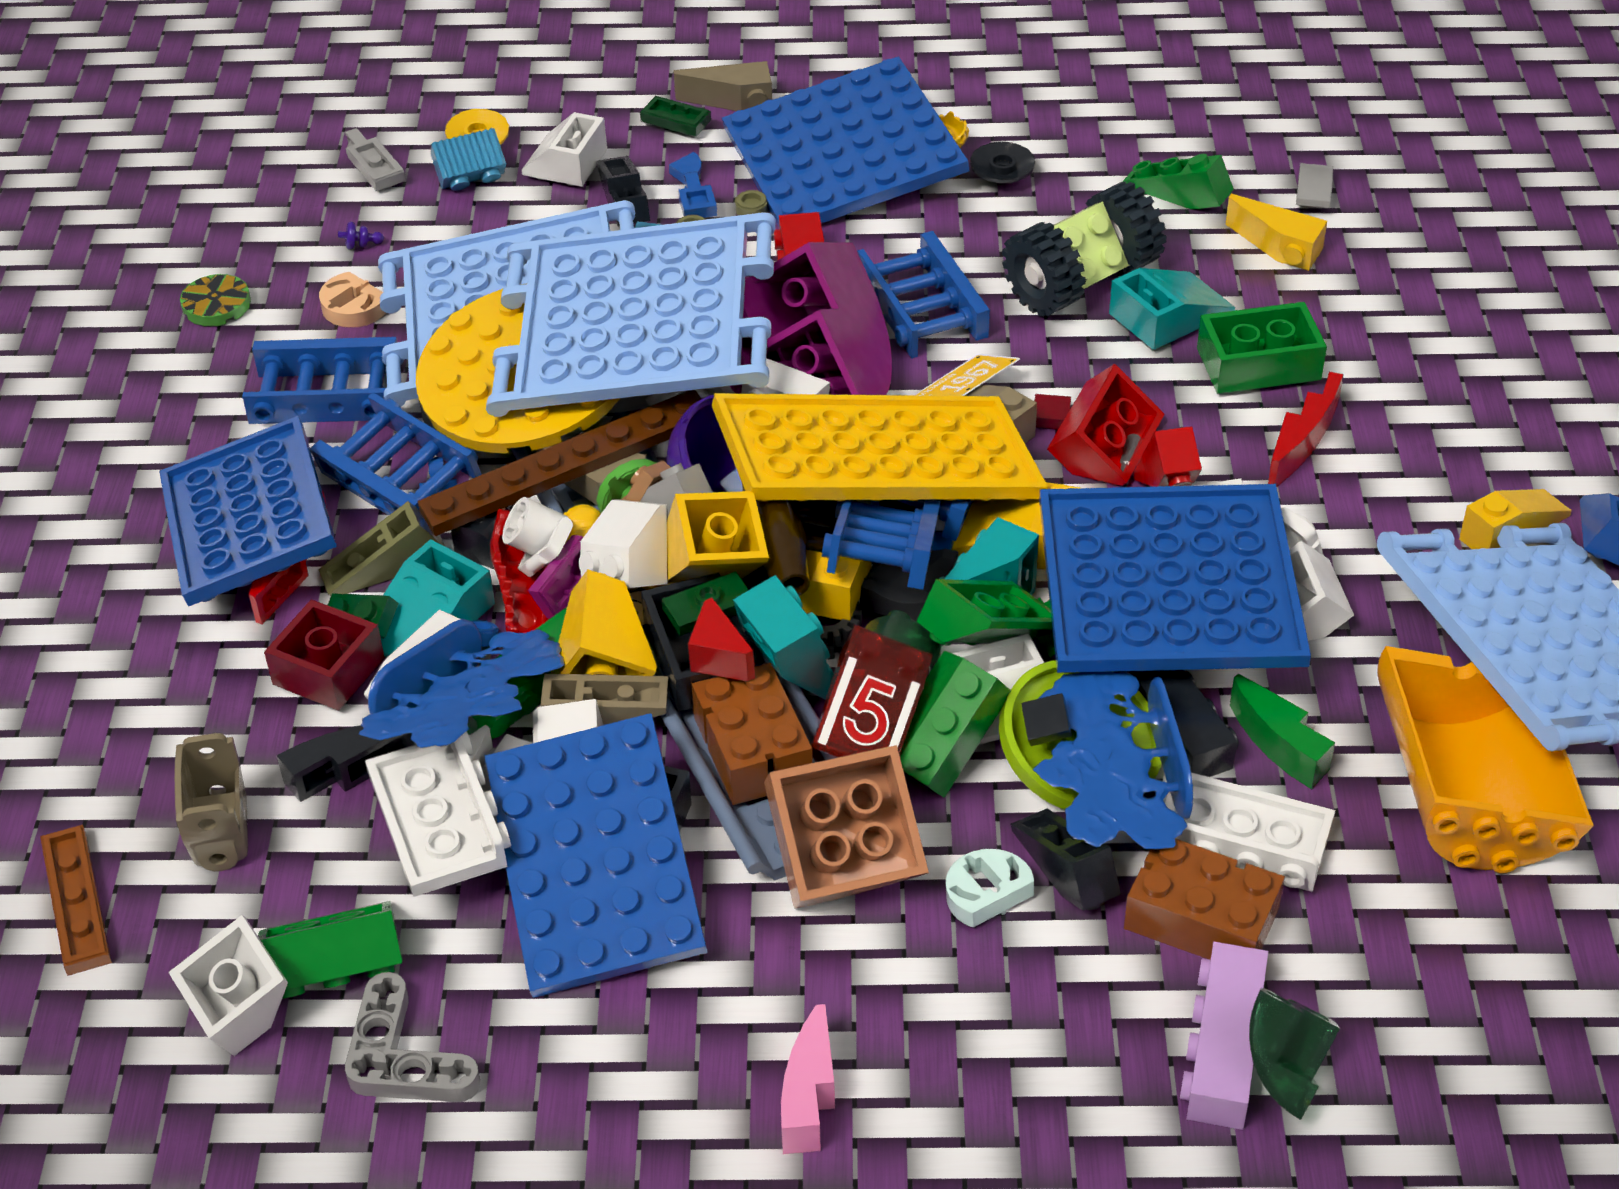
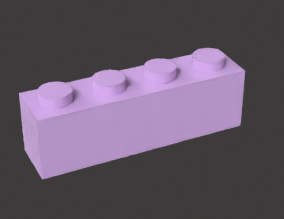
M1213 942L1211 960L1201 959L1198 985L1206 987L1205 996L1196 995L1192 1022L1201 1024L1200 1033L1190 1032L1186 1060L1194 1061L1195 1066L1194 1072L1184 1071L1180 1099L1189 1101L1187 1120L1240 1130L1244 1128L1268 951Z

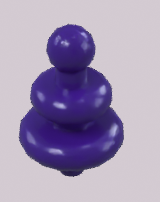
M352 221L348 222L346 232L338 231V238H345V245L348 250L354 248L355 241H358L359 246L364 248L367 246V242L381 244L384 240L382 233H368L366 226H361L359 231H356V225Z

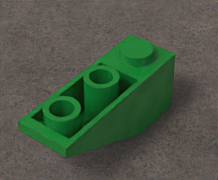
M1199 154L1192 158L1180 160L1178 157H1172L1163 162L1151 163L1149 160L1142 161L1134 165L1130 174L1123 180L1126 184L1129 182L1135 183V189L1141 187L1147 195L1188 209L1220 207L1234 190L1222 155L1207 156V154Z

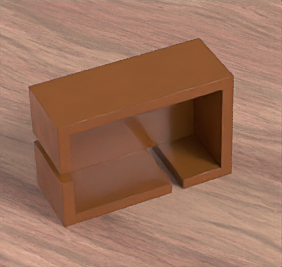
M771 663L754 667L755 678L750 681L718 676L692 683L694 719L705 744L708 743L709 753L732 805L767 796L764 781L768 776L767 760L773 758L774 771L813 763L812 747Z
M1176 838L1174 848L1150 849L1144 861V868L1141 867L1127 896L1124 920L1125 930L1210 960L1213 942L1262 950L1280 907L1285 876L1246 863L1244 869L1238 868V860Z

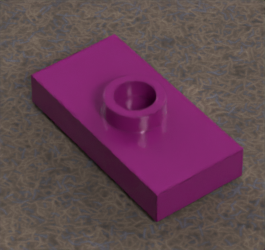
M572 535L563 546L559 555L550 562L528 590L547 619H551L568 606L571 591L581 579L579 558L582 536Z

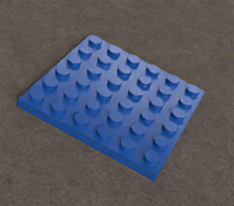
M899 56L885 59L881 63L854 70L835 79L825 80L809 88L799 89L783 97L767 100L757 106L738 110L731 115L722 117L724 129L756 187L765 194L768 208L775 217L778 226L779 215L819 212L821 223L970 171L967 158Z
M1276 484L1040 489L1039 504L1057 673L1309 667L1311 653Z

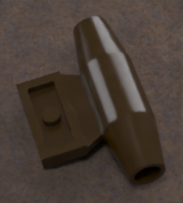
M756 500L769 559L767 563L741 580L747 589L750 590L776 575L785 588L792 586L798 596L808 590L810 580L806 545L789 500H769L766 502Z

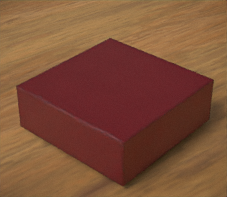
M1035 394L1034 401L1037 402L1036 428L1059 429L1071 409V397Z

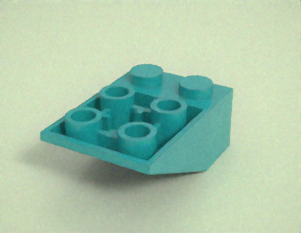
M1138 268L1112 280L1109 314L1153 350L1199 329L1201 315L1235 311L1236 308L1193 273L1187 271Z
M997 517L987 530L983 529L980 531L975 544L967 553L963 552L958 557L950 573L946 577L942 576L940 579L1013 581L1032 595L1036 591L1039 534ZM935 642V645L942 646V644Z
M432 539L426 542L404 561L383 594L384 596H390L399 603L386 638H381L384 656L386 658L390 656L438 610L459 619L472 621L480 618L495 604L490 570Z
M776 575L733 599L741 626L779 675L826 700V696L836 677L826 662L830 658V654L820 638V635L824 634V630L813 612L806 614L802 609L801 599L792 586L785 588Z

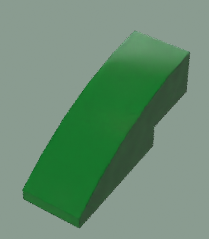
M1238 673L1233 678L1230 707L1239 724L1271 761L1288 775L1312 790L1330 770L1335 742L1306 726L1309 712Z

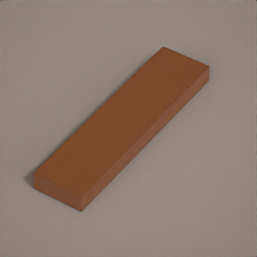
M79 825L40 836L63 966L67 976L111 964L112 960L84 826Z

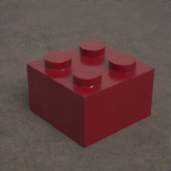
M312 599L264 651L272 685L338 711L385 658L378 624Z

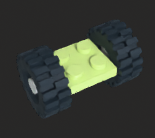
M1125 181L1120 182L1091 196L1092 198L1086 202L1088 207L1056 224L1039 222L1009 237L1010 239L1004 243L1006 248L1002 249V256L1006 258V260L1002 261L1003 268L1008 270V274L1005 277L1007 282L1011 281L1014 286L1011 288L1013 294H1019V302L1023 306L1028 304L1030 312H1037L1038 316L1042 317L1045 315L1049 316L1080 299L1079 296L1083 295L1085 288L1116 272L1124 275L1161 257L1160 254L1164 253L1165 247L1162 244L1166 243L1167 236L1162 234V231L1166 229L1165 223L1159 221L1158 217L1162 214L1159 208H1153L1152 204L1155 201L1152 197L1146 198L1144 196L1145 190L1141 187L1135 189V183L1129 182L1126 184Z

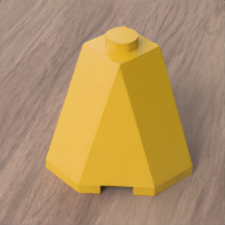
M587 569L571 591L558 642L561 648L559 654L563 656L564 666L551 671V674L653 676L656 673L657 664L626 583L606 574Z

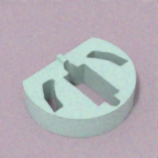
M981 849L970 852L953 863L946 876L948 907L959 921L970 927H975L998 914L1004 915L1006 910L1034 896V878L1031 869L1020 857L1004 850ZM968 870H972L975 874L981 871L997 888V892H993L990 888L984 891L968 873ZM1011 871H1014L1017 879L1010 881Z

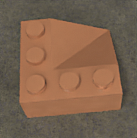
M897 745L778 770L768 774L764 785L794 909L837 900L929 873Z

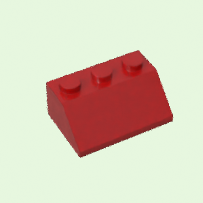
M1113 364L1085 383L1047 450L1072 475L1123 486L1128 482L1154 431H1156L1165 414L1116 364ZM1137 434L1141 439L1130 461L1122 471L1120 469L1122 465L1120 459L1127 436Z

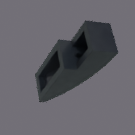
M629 156L596 161L608 204L624 200L630 201L635 208L633 224L637 223V221H650L647 195L641 187L639 172ZM615 220L617 226H620L619 222Z
M359 725L308 740L276 755L283 782L300 802L336 782L346 792L370 778L365 760L414 746L415 743L411 740L412 733L384 740H376L359 735V732L364 729Z

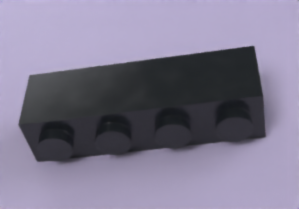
M1113 671L1128 672L1137 677L1140 684L1138 691L1147 702L1151 681L1156 677L1162 679L1185 748L1191 773L1212 777L1233 769L1235 754L1238 749L1236 733L1230 726L1224 724L1218 716L1213 702L1203 696L1189 671Z

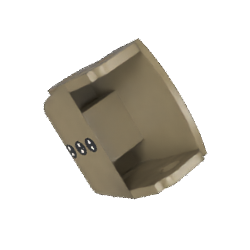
M221 733L188 737L184 739L183 744L176 745L175 753L176 822L182 841L192 861L197 866H202L210 871L228 870L235 866L237 861L243 860L248 853L247 796L239 757L233 737L226 738ZM202 748H212L214 751L202 753L199 750ZM215 785H220L224 787L220 790L211 789V787Z

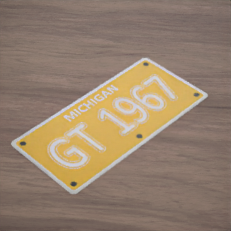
M978 354L915 395L964 396L1020 360V358Z

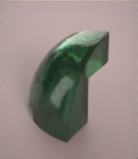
M1260 988L1254 1000L1249 1022V1043L1253 1063L1260 1080L1274 1100L1291 1115L1301 1120L1319 1088L1314 1080V1076L1340 1028L1330 1018L1292 999L1286 1000L1268 989Z

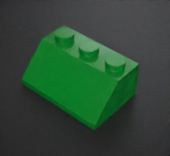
M936 579L916 621L929 631V637L933 641L945 646H950L951 643H965L975 646L977 643H993L1024 634H1029L1031 639L1053 633L1051 609L1013 581Z
M944 650L918 690L901 736L898 752L903 772L945 798L1001 711L1011 690L998 678L968 660ZM896 726L890 734V741L892 739Z
M391 901L260 930L258 933L259 939L288 982L282 998L303 994L306 992V985L323 982L324 988L344 985L351 982L349 975L368 972L369 978L384 972L393 973L395 972L394 965L402 963Z

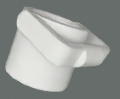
M523 497L511 509L503 528L502 539L505 544L525 552L518 569L528 577H531L559 555L572 530L573 523L568 516Z

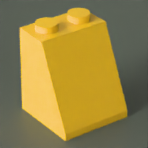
M741 491L675 494L667 520V582H681L718 572L722 577L735 571L743 579L768 562L769 555L754 493Z

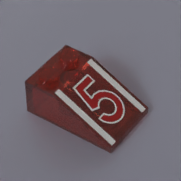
M854 625L840 653L811 747L839 758L897 745L900 755L925 684L932 654Z

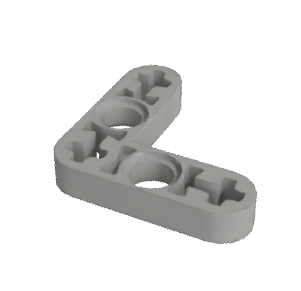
M392 972L380 973L371 978L365 987L345 1062V1073L351 1090L359 1095L445 1102H463L471 1099L480 1088V1075L475 1060L468 1055L458 1053L397 1049L409 1003L406 983L401 976ZM387 991H394L387 998V1011L382 1010L380 998L385 997ZM375 1026H385L390 1029L388 1034L380 1040H369L365 1037L367 1031ZM372 1066L375 1068V1070H370L366 1077L360 1076L361 1073H365L367 1067ZM391 1067V1079H386L385 1075L389 1076V1068ZM411 1067H419L426 1071L424 1076L416 1082L408 1083L400 1079L402 1073ZM435 1070H439L440 1074H436L437 1082H435ZM458 1073L466 1074V1076L461 1077L459 1083L451 1082V1080L456 1079Z

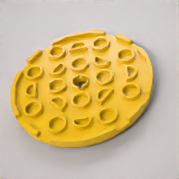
M501 289L480 297L459 311L452 313L436 330L420 356L416 370V390L423 411L431 420L434 428L460 445L489 453H509L510 448L530 446L533 451L562 442L561 436L579 427L582 431L588 429L606 415L620 398L510 410L502 417L488 414L486 403L488 396L492 394L495 366L492 363L493 352L499 347L520 345L525 303H523L518 309L505 308L501 304L503 290ZM517 364L510 369L507 392L514 391Z

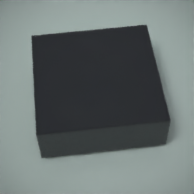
M1063 693L1021 703L1027 738L1031 746L1072 737L1066 700Z

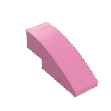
M825 1004L816 1005L803 1024L791 1050L785 1071L781 1097L783 1154L821 1151L818 1110L835 1109L834 1075Z

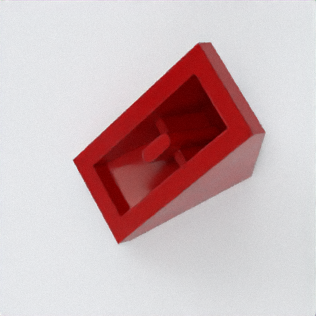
M713 598L705 600L688 642L691 672L742 681L754 679L753 650Z

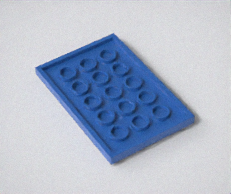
M299 416L159 471L181 593L188 607L199 602L210 601L221 593L236 587L247 586L258 578L273 572L284 571L295 563L310 557L321 556L328 550L337 547L305 429Z
M652 713L485 755L491 792L498 810V815L496 816L497 823L504 822L511 842V847L504 849L507 862L506 871L529 990L533 998L708 953Z

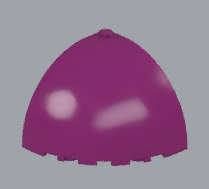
M808 242L774 262V274L769 279L760 280L754 276L745 277L743 318L764 317L771 322V336L767 339V359L830 382L829 395H887L892 377V356L888 331L875 290L853 242ZM751 337L742 338L741 365L751 364ZM742 384L730 386L735 394L742 393Z

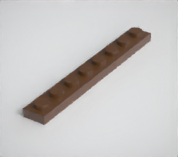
M688 390L417 501L419 511L434 536H438L496 512L498 509L513 505L523 497L530 498L670 440L672 431L680 417L702 398L696 390Z

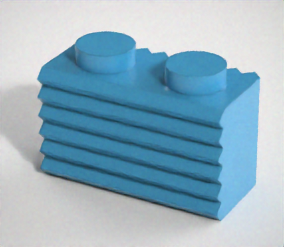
M495 128L485 129L476 133L472 132L471 134L460 135L431 144L430 154L442 189L450 187L453 191L462 190L468 187L470 182L481 179L483 183L494 182L501 177V174L505 173L506 161Z

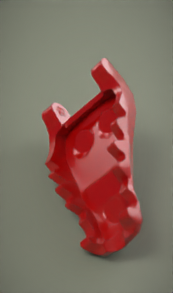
M498 509L490 542V553L505 606L506 631L527 633L537 629L549 620L528 590L550 563L531 577H528L518 569L525 552L503 542V528L510 511Z

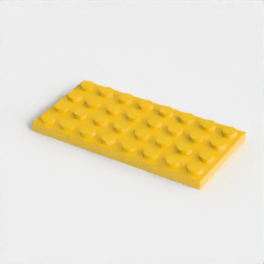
M714 393L712 408L744 489L754 493L755 499L758 501L1039 499L1040 489H1048L1042 474L999 396Z

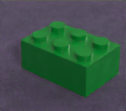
M1305 302L1211 313L1200 316L1197 350L1217 394L1322 380L1327 345Z

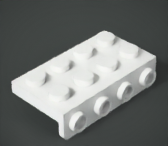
M467 731L455 742L446 746L420 748L414 745L365 760L369 777L413 897L507 867L504 849L511 847L510 838L504 822L496 823L494 820V816L498 815V810L491 790L483 792L481 788L482 785L486 784L479 760L471 762L469 755L473 754V749Z
M1191 773L1193 783L1192 813L1190 818L1185 820L1188 826L1182 835L1176 837V839L1238 860V868L1244 869L1246 863L1283 875L1285 876V886L1313 892L1333 824L1335 810ZM1165 775L1163 778V782H1167ZM1169 792L1163 801L1167 808L1176 812Z

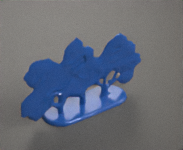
M465 619L454 621L390 661L377 672L368 694L370 714L362 718L361 726L364 729L359 732V735L376 740H384L412 733L411 740L420 748L449 745L469 730L467 725L468 717L476 715L497 717L521 710L520 701L514 699L519 694L518 687L508 684L507 681L511 678L537 676L563 667L564 659L559 654L561 651L560 643L548 640L549 634L539 629L527 633L506 631L494 635L488 643L490 648L481 651L482 639L474 623ZM495 648H504L503 650L492 651ZM488 654L502 655L496 659L479 660V658H485Z
M1106 671L1063 674L1060 679L1055 681L1052 689L1045 691L1039 697L1043 698L1063 693L1066 700L1070 727L1077 732V738L1074 741L1059 742L1052 750L1053 757L1051 759H1044L1032 769L1051 786L1072 788L1079 793L1073 800L1072 805L1065 809L1067 832L1077 840H1084L1092 846L1100 847L1103 843L1113 840L1117 836L1118 831H1124L1145 849L1174 848L1176 845L1175 838L1182 835L1188 826L1185 820L1190 818L1193 807L1192 774L1169 697L1160 677H1156L1150 683L1148 712L1141 710L1130 700L1138 692L1140 684L1137 677L1128 672ZM1121 694L1125 697L1126 701H1119L1114 698V695ZM1110 704H1116L1128 708L1126 709L1127 714L1133 713L1134 716L1124 717L1117 715L1109 709ZM1123 721L1132 722L1131 726L1127 728L1121 727ZM1139 723H1150L1157 748L1142 749L1136 746L1131 736L1134 727ZM1153 757H1160L1167 782L1149 777L1148 771ZM1156 791V797L1146 799L1143 797L1144 792ZM1169 792L1176 812L1167 808L1163 801Z

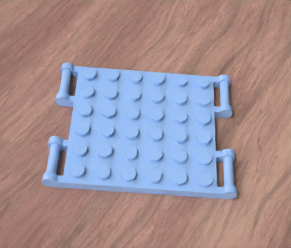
M626 200L382 254L378 259V268L382 273L383 282L380 308L385 313L392 314L398 312L401 306L405 305L407 341L386 345L382 350V361L386 365L387 388L384 390V399L390 398L402 407L407 400L419 398L416 390V370L426 344L452 313L459 311L480 297L506 287L509 270L507 250L511 244L609 232V221L614 220L619 222L620 230L633 229V219L635 218L633 203ZM530 260L524 265L521 284L528 282ZM403 267L404 287L397 289L396 273L399 268ZM405 359H408L409 381L401 383V364Z
M755 213L511 244L507 250L509 270L507 284L501 294V304L508 309H518L525 303L520 345L499 347L493 352L492 363L495 366L492 394L488 396L486 403L488 414L502 417L510 410L749 384L755 388L766 386L769 383L766 354L767 339L771 336V322L764 317L743 318L745 276H754L757 279L765 280L774 274V262L771 259V236L776 227L775 217L770 213ZM756 232V256L746 258L747 233ZM530 260L528 282L521 285L524 265ZM751 337V364L741 365L742 338ZM517 364L514 391L507 392L510 369Z
M1552 523L1548 527L1520 529L1515 525H1506L1502 527L1497 537L1501 548L1458 550L1454 545L1453 533L1449 529H1435L1428 534L1400 535L1397 532L1390 531L1382 532L1378 536L1377 548L1380 554L1548 751L1564 750L1568 745L1599 742L1602 745H1614L1619 743V589L1611 582V577L1600 570L1588 557L1586 550L1571 539V530L1566 523ZM1549 543L1550 545L1526 546L1525 544ZM1428 549H1432V551H1433V552L1406 553V551H1410V550H1428Z

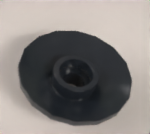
M992 142L980 146L973 152L970 158V165L972 171L978 177L987 181L1013 183L1025 179L1033 172L1035 158L1028 148L1019 144Z

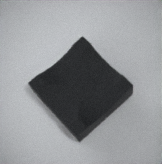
M946 548L931 551L923 590L907 587L910 573L902 572V567L874 562L861 586V610L916 622L935 580L940 579L942 576L946 577L954 568L958 559V551Z

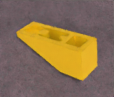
M1231 194L1228 199L1226 225L1277 262L1308 271L1311 269L1324 247L1327 228L1326 220Z
M1545 489L1494 491L1467 505L1459 540L1470 549L1501 548L1497 537L1503 526L1515 525L1520 529L1548 527L1552 523H1558L1568 518L1572 510Z

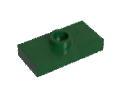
M654 96L640 111V121L666 128L673 132L697 137L711 121V111Z
M735 571L663 598L662 608L678 634L682 636L693 631L705 600L712 597L727 618L737 615L733 599L747 592L748 589Z

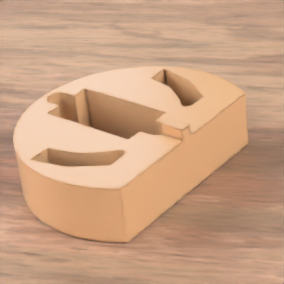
M351 272L336 275L329 279L319 292L323 316L329 322L342 327L369 325L386 314L380 308V296L383 292L370 285L368 280L364 281Z

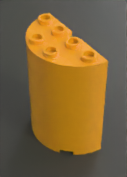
M1385 646L1378 662V681L1427 839L1434 851L1460 868L1494 870L1497 873H1508L1517 867L1533 864L1560 852L1574 849L1579 844V840L1594 825L1566 750L1548 751L1472 661L1465 666L1455 667L1450 656Z

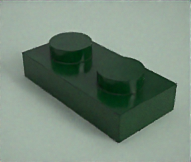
M332 593L327 605L378 624L380 637L385 639L399 603L390 596Z

